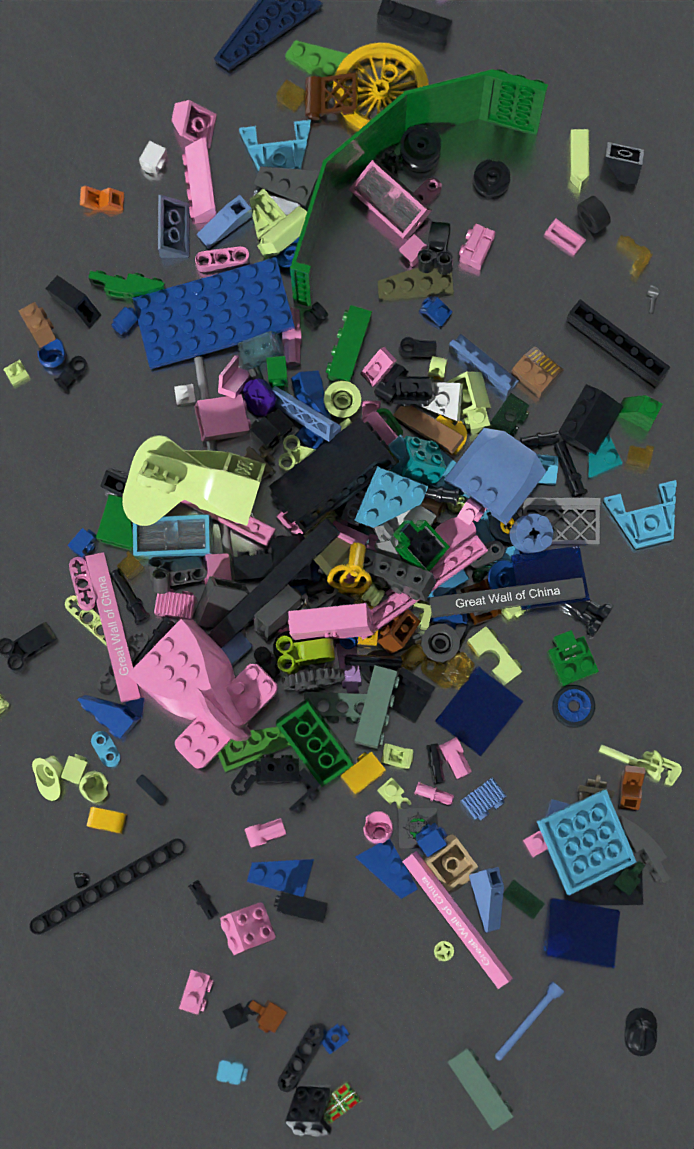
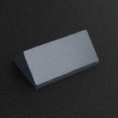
M164 195L158 196V251L160 258L189 257V203Z

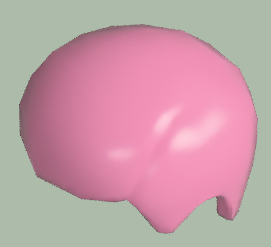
M382 811L369 814L363 827L364 834L373 843H384L393 833V824L389 816Z

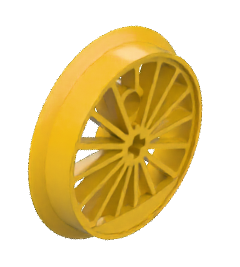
M372 43L359 47L345 57L335 74H349L355 68H358L370 82L368 83L358 78V83L367 87H358V92L365 93L358 95V101L367 100L358 106V110L354 111V114L343 115L347 121L359 129L372 120L368 117L377 102V114H379L381 102L385 109L387 107L386 102L388 104L392 103L397 98L395 96H400L403 93L396 90L414 85L417 88L429 85L426 71L420 61L408 50L390 43ZM374 59H383L381 79H378L373 63ZM387 59L396 62L394 65H385ZM367 61L370 62L375 81L361 64ZM401 64L406 70L398 76L397 67ZM387 72L394 73V76L392 78H388L385 76V74ZM409 73L414 78L413 81L395 85ZM333 81V89H334L335 86L337 85V83H336L335 81ZM345 81L342 86L348 90L351 86H345ZM340 87L334 96L340 100L345 94L344 90ZM352 97L345 99L342 104L349 106V103H352ZM372 102L365 115L359 113L360 110Z

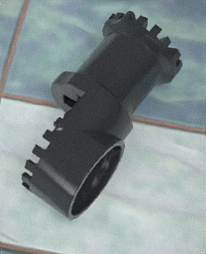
M74 356L64 367V371L60 376L54 378V381L67 391L68 385L74 378L77 379L80 374L86 372L88 369L87 361L82 356ZM78 360L84 362V367L80 370L74 368V363Z

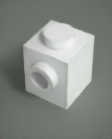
M149 141L139 159L141 168L148 173L154 172L157 174L166 164V148Z

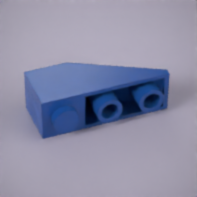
M319 370L299 372L293 376L291 382L295 397L332 420L331 414L325 408V393Z
M89 695L78 698L82 708L91 712L100 724L107 726L110 729V733L115 737L122 738L126 736L140 720V717L126 705Z

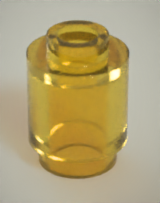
M418 643L415 646L412 645L399 656L402 657L401 667L413 671L425 660L426 655Z

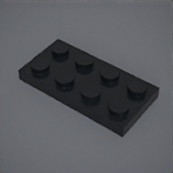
M630 865L570 895H567L563 886L564 906L643 905L642 865Z

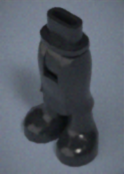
M587 597L555 602L558 606L573 614L577 620L583 621L588 626V632L593 636L613 608V605L610 603L599 605ZM587 609L594 613L598 618H594L591 615L587 614Z

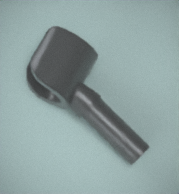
M653 285L650 286L647 295L652 296L649 313H654L655 301L659 294V288Z

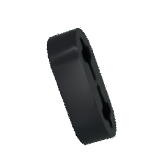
M246 763L233 780L231 789L235 795H245L255 783L256 775L251 774L248 779L245 777L248 774L246 769L248 767H256V763ZM243 780H246L243 785L245 790L236 792L235 784H241Z

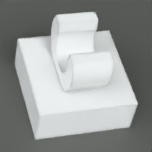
M193 384L174 387L177 407L196 404Z

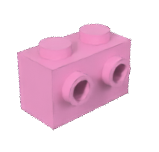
M191 970L179 1009L197 1015L200 1014V1011L204 1012L207 1004L205 995L206 992L211 991L213 981L210 980L211 975Z

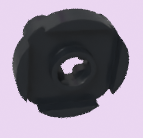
M484 160L475 169L473 175L474 186L479 193L487 198L499 196L507 190L510 184V171L501 161ZM489 174L491 176H496L494 182L488 181Z

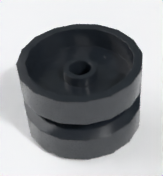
M425 124L409 127L401 138L400 154L403 164L415 172L431 170L438 163L441 154V138L438 132Z

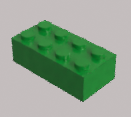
M309 698L276 720V726L321 787L354 765V759Z

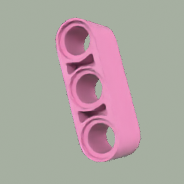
M239 246L199 252L195 257V262L199 272L211 273L247 266L250 263V256L245 247ZM245 255L246 258L244 260H238L237 256ZM221 257L227 258V261L224 263L218 262V259ZM204 259L209 261L207 265L199 264Z

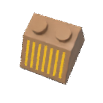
M534 346L512 368L511 374L540 398L564 369Z

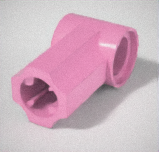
M457 737L439 745L441 753L445 760L448 761L456 779L472 772L463 755L464 751Z
M281 818L244 829L251 848L286 834Z

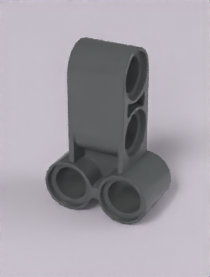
M199 556L165 561L162 557H152L148 561L149 578L153 583V591L157 594L169 592L170 586L201 581L207 576L203 559Z

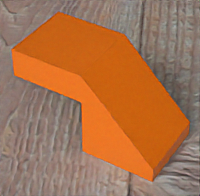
M88 186L81 187V206L93 210H123L124 192L112 188L100 191Z

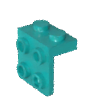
M406 436L404 442L410 459L401 472L402 476L436 485L447 469L439 446L434 441Z

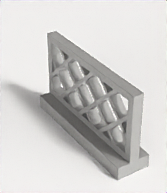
M527 498L522 504L523 516L527 515V510H536L542 516L549 510H555L559 514L551 523L552 528L559 534L552 540L551 544H600V498ZM568 510H574L579 515L572 523L563 516ZM587 510H595V519L591 523L582 516ZM561 517L568 523V526L562 532L554 526ZM580 517L588 524L581 533L573 526ZM570 527L578 534L574 540H568L563 535ZM590 527L595 532V540H587L582 534Z

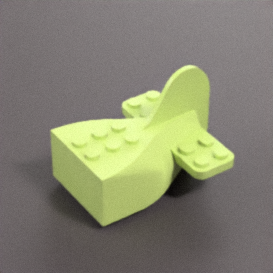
M153 436L144 441L135 453L123 493V508L127 517L133 523L148 526L157 522L178 503L187 500L197 505L200 509L247 526L266 463L230 452L183 450L166 436Z

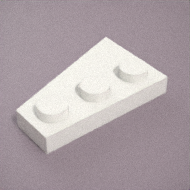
M434 382L435 399L423 408L460 422L463 384Z

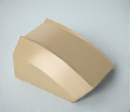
M453 834L446 837V846L429 857L426 854L422 857L448 893L457 891L470 880L469 875L477 873L479 870L477 864Z

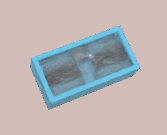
M210 515L166 516L148 526L133 523V556L137 560L151 559L152 557H162L164 559L192 556L204 557L207 554H213V526Z

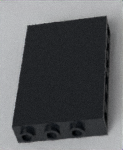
M359 417L335 435L332 440L327 441L270 484L268 487L273 492L270 496L283 513L287 512L284 515L290 523L295 522L304 534L369 485L377 466L389 470L397 463L388 452L390 448L386 442L374 431L368 421L364 423Z

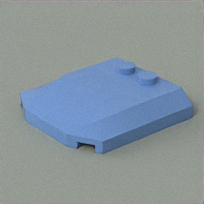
M483 428L444 479V482L455 490L460 489V491L490 511L492 516L507 525L543 478L546 470L537 454L505 431Z

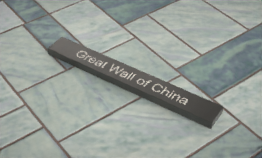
M575 578L430 597L429 602L432 618L580 599L585 598L586 595L583 579Z

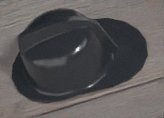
M642 1007L632 1010L628 1014L625 1023L626 1047L636 1056H647L652 1053L657 1043L656 1017L650 1010Z

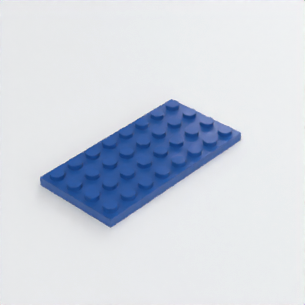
M276 257L132 298L135 311L138 313V323L150 369L295 329Z

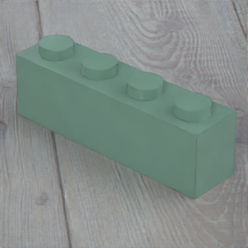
M374 665L355 743L376 749L378 744H383L385 736L382 733L383 725H388L390 717L387 714L388 706H393L395 696L392 695L393 688L398 687L400 677H397V671Z
M466 1048L447 1062L494 1131L513 1117L511 1112L514 1110L507 1100L505 1102L502 1101L499 1096L502 1092L496 1083L494 1085L490 1083L488 1078L491 1076L485 1067L480 1068L477 1061L479 1058L474 1050L469 1051Z

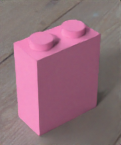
M239 394L235 399L225 396L198 400L194 406L202 442L245 436L249 429H251L250 419L247 418L245 412L247 411V404L243 400L242 394Z

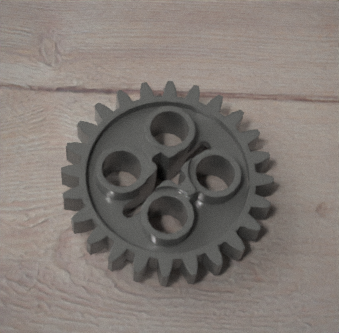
M313 668L299 671L295 675H289L281 680L284 690H315L342 682V680H345V673L340 668Z

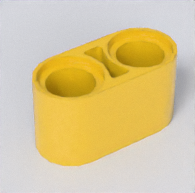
M90 807L86 826L123 834L127 814Z

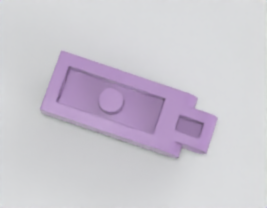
M336 644L339 668L343 669L345 673L342 687L347 688V693L358 694V686L362 685L359 666L345 665L344 663L346 654L357 655L356 646L352 649H345L341 644Z

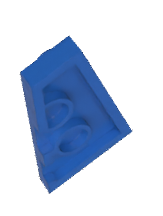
M390 838L384 843H378L355 857L400 899L418 890Z
M314 859L252 862L247 882L304 897Z

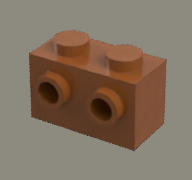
M407 609L382 628L377 642L389 654L400 650L405 646L421 621Z

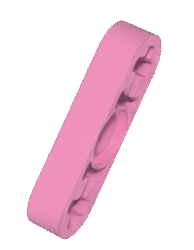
M75 557L69 563L71 579L79 607L82 610L89 611L94 608L96 602L86 561L81 557ZM75 564L81 566V574L79 575ZM79 580H85L87 581L88 585L84 588H80L77 585V582ZM83 593H87V598L90 600L89 604H86L84 601Z

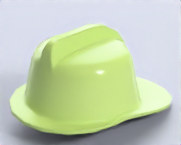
M55 756L45 759L36 758L32 763L38 789L47 800H57L61 793L59 781L63 768Z

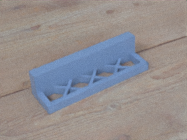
M462 334L456 340L453 339L450 342L449 350L474 371L482 372L483 378L505 396L519 383L517 378Z
M276 386L272 388L276 398L274 408H279L284 414L328 442L341 432V426L286 391Z

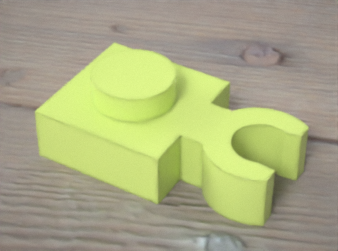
M392 777L377 790L390 805L395 801L397 809H402L400 806L402 802H406L409 806L411 805V801L408 798L401 796L405 791Z

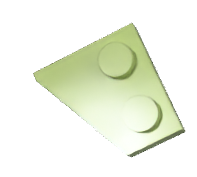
M262 189L249 199L257 238L260 240L263 235L284 219L286 214L265 189Z

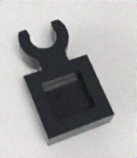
M251 1001L244 1008L239 1003L223 1011L230 1029L248 1022L247 1015L258 1014L255 1011H251L248 1007Z

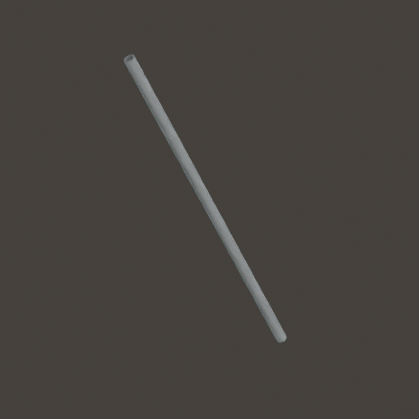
M196 357L194 361L200 400L210 399L204 358ZM216 440L207 441L208 450L218 451ZM219 522L223 554H229L232 581L237 582L235 580L230 530L228 526ZM243 629V630L241 631V633H242L244 636H245V629Z

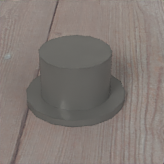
M446 624L430 626L423 634L421 642L425 655L436 662H445L452 659L457 654L460 645L458 633Z

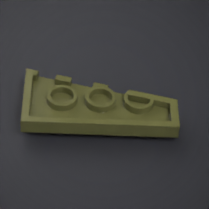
M417 267L377 281L379 301L454 294L452 272L442 275L435 268L430 273H422Z

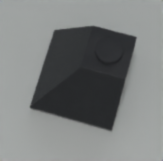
M608 142L605 161L618 181L626 185H637L644 150Z

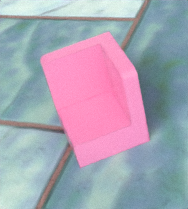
M414 234L399 251L409 260L410 265L414 267L418 263V252L422 249H427V245Z

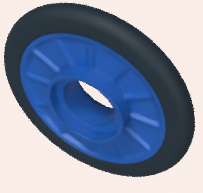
M565 686L554 697V714L561 723L567 726H582L589 722L594 715V697L583 686ZM570 701H577L580 708L577 711H572L569 708Z

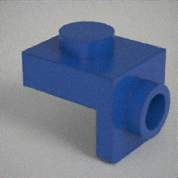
M430 296L426 298L419 309L421 313L427 314L438 326H442L452 314V311L438 297Z
M303 425L294 435L299 438L303 446L316 450L325 444L324 438Z

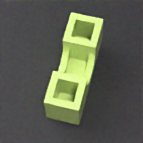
M485 626L467 641V644L478 658L485 653H493L498 657L499 665L491 671V674L500 686L504 688L522 673V666L517 659L513 660L509 656L510 651L506 645L498 642V636L495 631Z

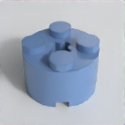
M540 514L521 516L511 526V543L523 553L543 551L552 543L553 528L549 519Z

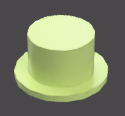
M348 381L334 382L325 391V408L335 417H350L358 411L361 405L360 391L354 384Z

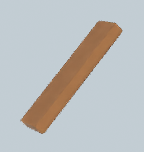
M411 405L400 406L393 414L397 421L427 439L434 441L452 454L464 440V437Z

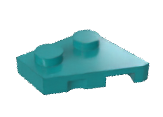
M609 433L596 455L589 452V479L623 464Z

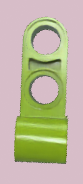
M282 636L276 642L277 649L283 654L278 660V667L287 676L295 675L299 671L300 666L335 660L334 642L330 638L295 643L289 636ZM291 643L290 648L284 650V646ZM292 662L291 667L285 669L286 664Z

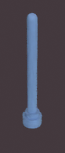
M552 981L548 986L549 989L546 991V996L496 1053L495 1058L502 1060L553 999L560 998L565 991Z

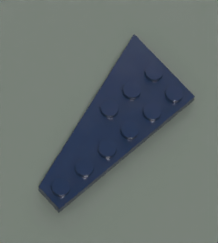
M258 0L216 54L214 61L231 70L321 8L323 3L319 0Z

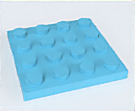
M607 790L595 793L537 821L567 895L573 894L636 863Z

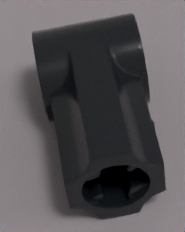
M405 337L401 340L398 351L403 358H410L412 356L432 357L436 356L437 343L436 340ZM403 345H410L412 347V350L406 351L403 348Z
M395 363L385 379L379 382L374 393L390 403L397 394L395 378L407 376L409 371L402 365Z

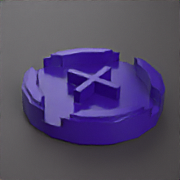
M260 378L248 381L243 388V394L245 393L244 400L248 410L254 415L262 416L272 412L275 407L276 398L270 384Z

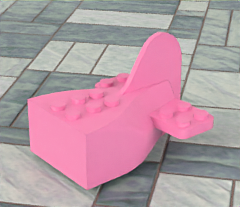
M180 619L127 674L166 710L177 716L193 720L176 739L175 747L193 767L198 769L204 768L232 739L235 741L248 740L252 735L247 726L248 722L278 692L277 683L258 664H249L235 678L231 662L225 652L191 619Z

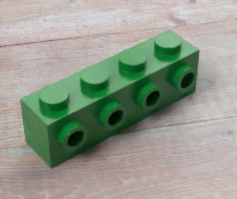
M350 305L349 311L345 310L342 319L345 323L343 328H339L337 334L339 342L338 345L334 344L331 353L334 356L332 363L328 362L326 368L328 380L334 382L348 381L351 383L372 318V311Z

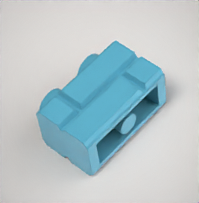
M223 1059L219 1063L216 1078L218 1081H229L231 1084L238 1085L242 1081H246L248 1069L245 1068V1063L237 1061L233 1063L232 1060Z

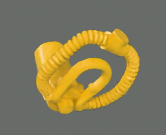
M353 543L350 547L348 564L346 566H335L328 574V584L338 589L342 594L348 592L355 594L364 593L371 586L372 578L363 569L366 550L364 544ZM345 570L340 577V584L333 581V577L338 571ZM349 573L354 577L357 576L352 584L344 582ZM365 577L366 584L361 588H354L358 585L360 578Z

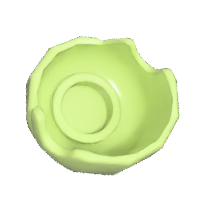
M94 770L84 774L79 783V790L85 799L97 803L107 797V784L109 782L101 772Z

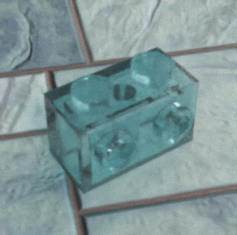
M273 331L238 343L243 365L252 369L262 366V363L267 362V357L284 355L279 334Z

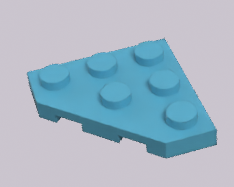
M377 466L355 521L375 528L421 505L428 486Z

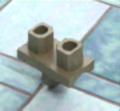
M249 446L244 457L266 463L261 480L269 474L273 475L276 471L265 460L268 459L271 463L275 461V458L272 456L274 450L272 448L265 450L261 446L258 449L262 453L260 456Z
M597 774L595 780L587 779V784L594 785V787L579 785L577 788L579 801L605 790L599 789V787L606 788L607 782L600 781V775ZM607 790L611 800L614 797V791Z

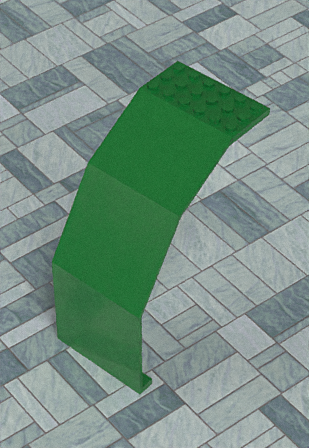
M491 69L407 90L324 159L290 266L293 303L312 308L313 287L311 266L309 264L328 203L355 181L372 160L378 161L384 156L385 152H389L396 146L409 127L425 124L438 130L481 119L537 135L548 84L537 79H526L523 75L508 74L501 69Z

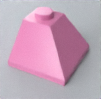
M190 100L175 103L172 122L178 133L192 142L206 137L207 147L210 149L217 114Z

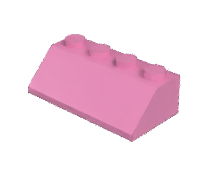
M205 137L186 146V154H182L183 164L188 167V171L185 172L186 183H190V189H187L188 200H192V206L189 207L190 217L194 218L195 224L209 222L217 214Z

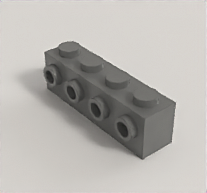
M368 549L365 550L363 569L370 574L372 582L382 588L388 587L398 594H407L414 600H427L436 584L432 572ZM365 577L360 578L361 580L366 581Z

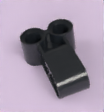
M431 221L427 249L420 250L417 255L418 269L422 273H430L434 268L442 275L450 274L453 271V255L447 251L450 223Z
M44 622L15 641L9 638L0 639V654L8 658L7 665L10 670L20 674L27 667L26 660L52 644L57 637L48 623ZM4 644H11L10 651H2ZM16 659L22 661L19 668L12 667V663Z

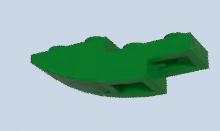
M96 270V272L90 271L88 276L90 283L105 287L106 295L114 297L135 298L166 289L165 283L161 279L155 277L152 279L145 278L140 273H128L126 280L119 275L109 276L101 270Z

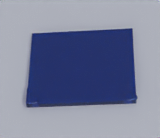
M579 545L536 553L511 555L516 586L582 578L586 595L585 598L520 606L521 611L590 600Z
M476 666L472 674L435 721L482 756L523 703V700L481 667Z
M551 898L545 956L614 969L620 910Z

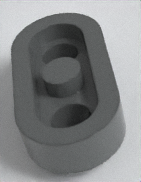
M491 541L484 544L488 552L482 555L481 559L475 560L470 565L479 568L500 560L505 552L503 544L499 541ZM497 547L499 551L493 553L491 549Z

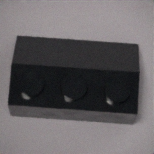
M586 384L558 432L563 441L596 455L623 409V405L602 390Z

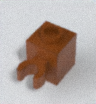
M254 1000L248 1006L253 1011L259 1013L255 1021L259 1023L258 1028L266 1033L269 1030L275 1033L287 1014L284 1009L267 1000L264 1007Z

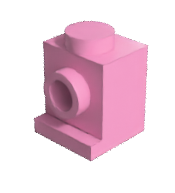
M470 498L466 501L457 517L470 525L473 521L479 522L486 508Z

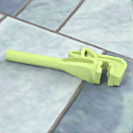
M602 744L599 752L633 766L645 768V773L656 781H660L661 772L664 771L662 766L671 769V771H667V778L664 784L669 786L674 784L682 772V768L678 763L663 758L656 750L653 753L649 751L644 752L643 757L645 759H637Z

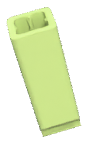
M572 129L570 131V181L580 192L590 176L588 129Z
M298 206L261 237L260 244L257 247L265 259L277 256L300 237L307 215L306 210Z

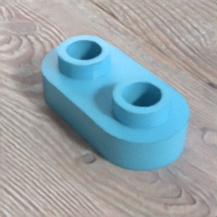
M104 731L94 733L91 738V744L101 762L106 767H116L120 763L121 755L111 737ZM100 737L104 738V742L102 744H98L97 742L98 738ZM109 754L114 755V758L111 761L107 760V756Z

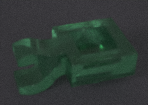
M637 861L631 871L625 868L613 884L630 896L641 882V879L637 876L646 865L641 861Z

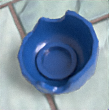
M58 338L37 351L39 362L48 368L58 367L66 358L65 347Z

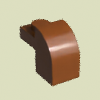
M625 765L621 778L619 808L639 810L642 800L645 768Z

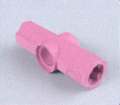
M290 307L295 329L282 332V342L284 345V356H286V365L297 366L301 365L300 345H302L300 312L299 308Z

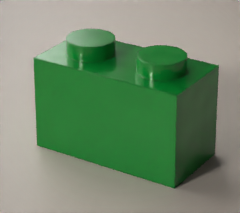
M286 356L267 357L270 386L272 388L276 386L281 390H285V388H288Z

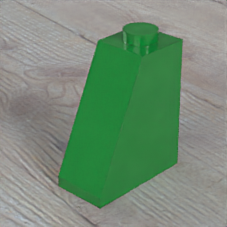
M647 395L624 397L621 402L623 409L619 417L649 431L663 403Z
M109 494L96 539L102 543L133 551V525L124 511L123 497Z

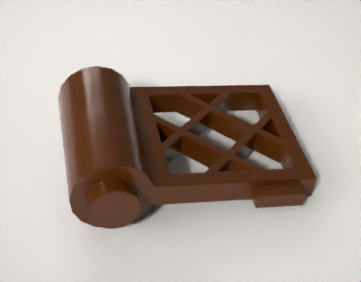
M357 73L327 77L310 76L305 79V116L309 117V120H319L323 115L341 112L343 115L354 114V111L358 110ZM347 79H352V85L348 90L342 86ZM335 81L337 85L329 92L327 90V82ZM341 87L346 92L340 98V100H338L334 96V94ZM350 95L352 97V106L343 105L342 103ZM331 98H334L337 103L333 108L327 109V103Z

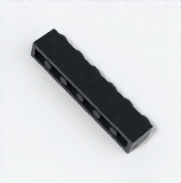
M581 299L568 313L567 321L655 387L659 385L668 373L669 365Z

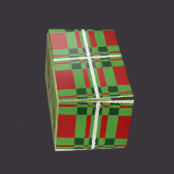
M348 1082L331 1094L324 1115V1119L328 1124L361 1101Z

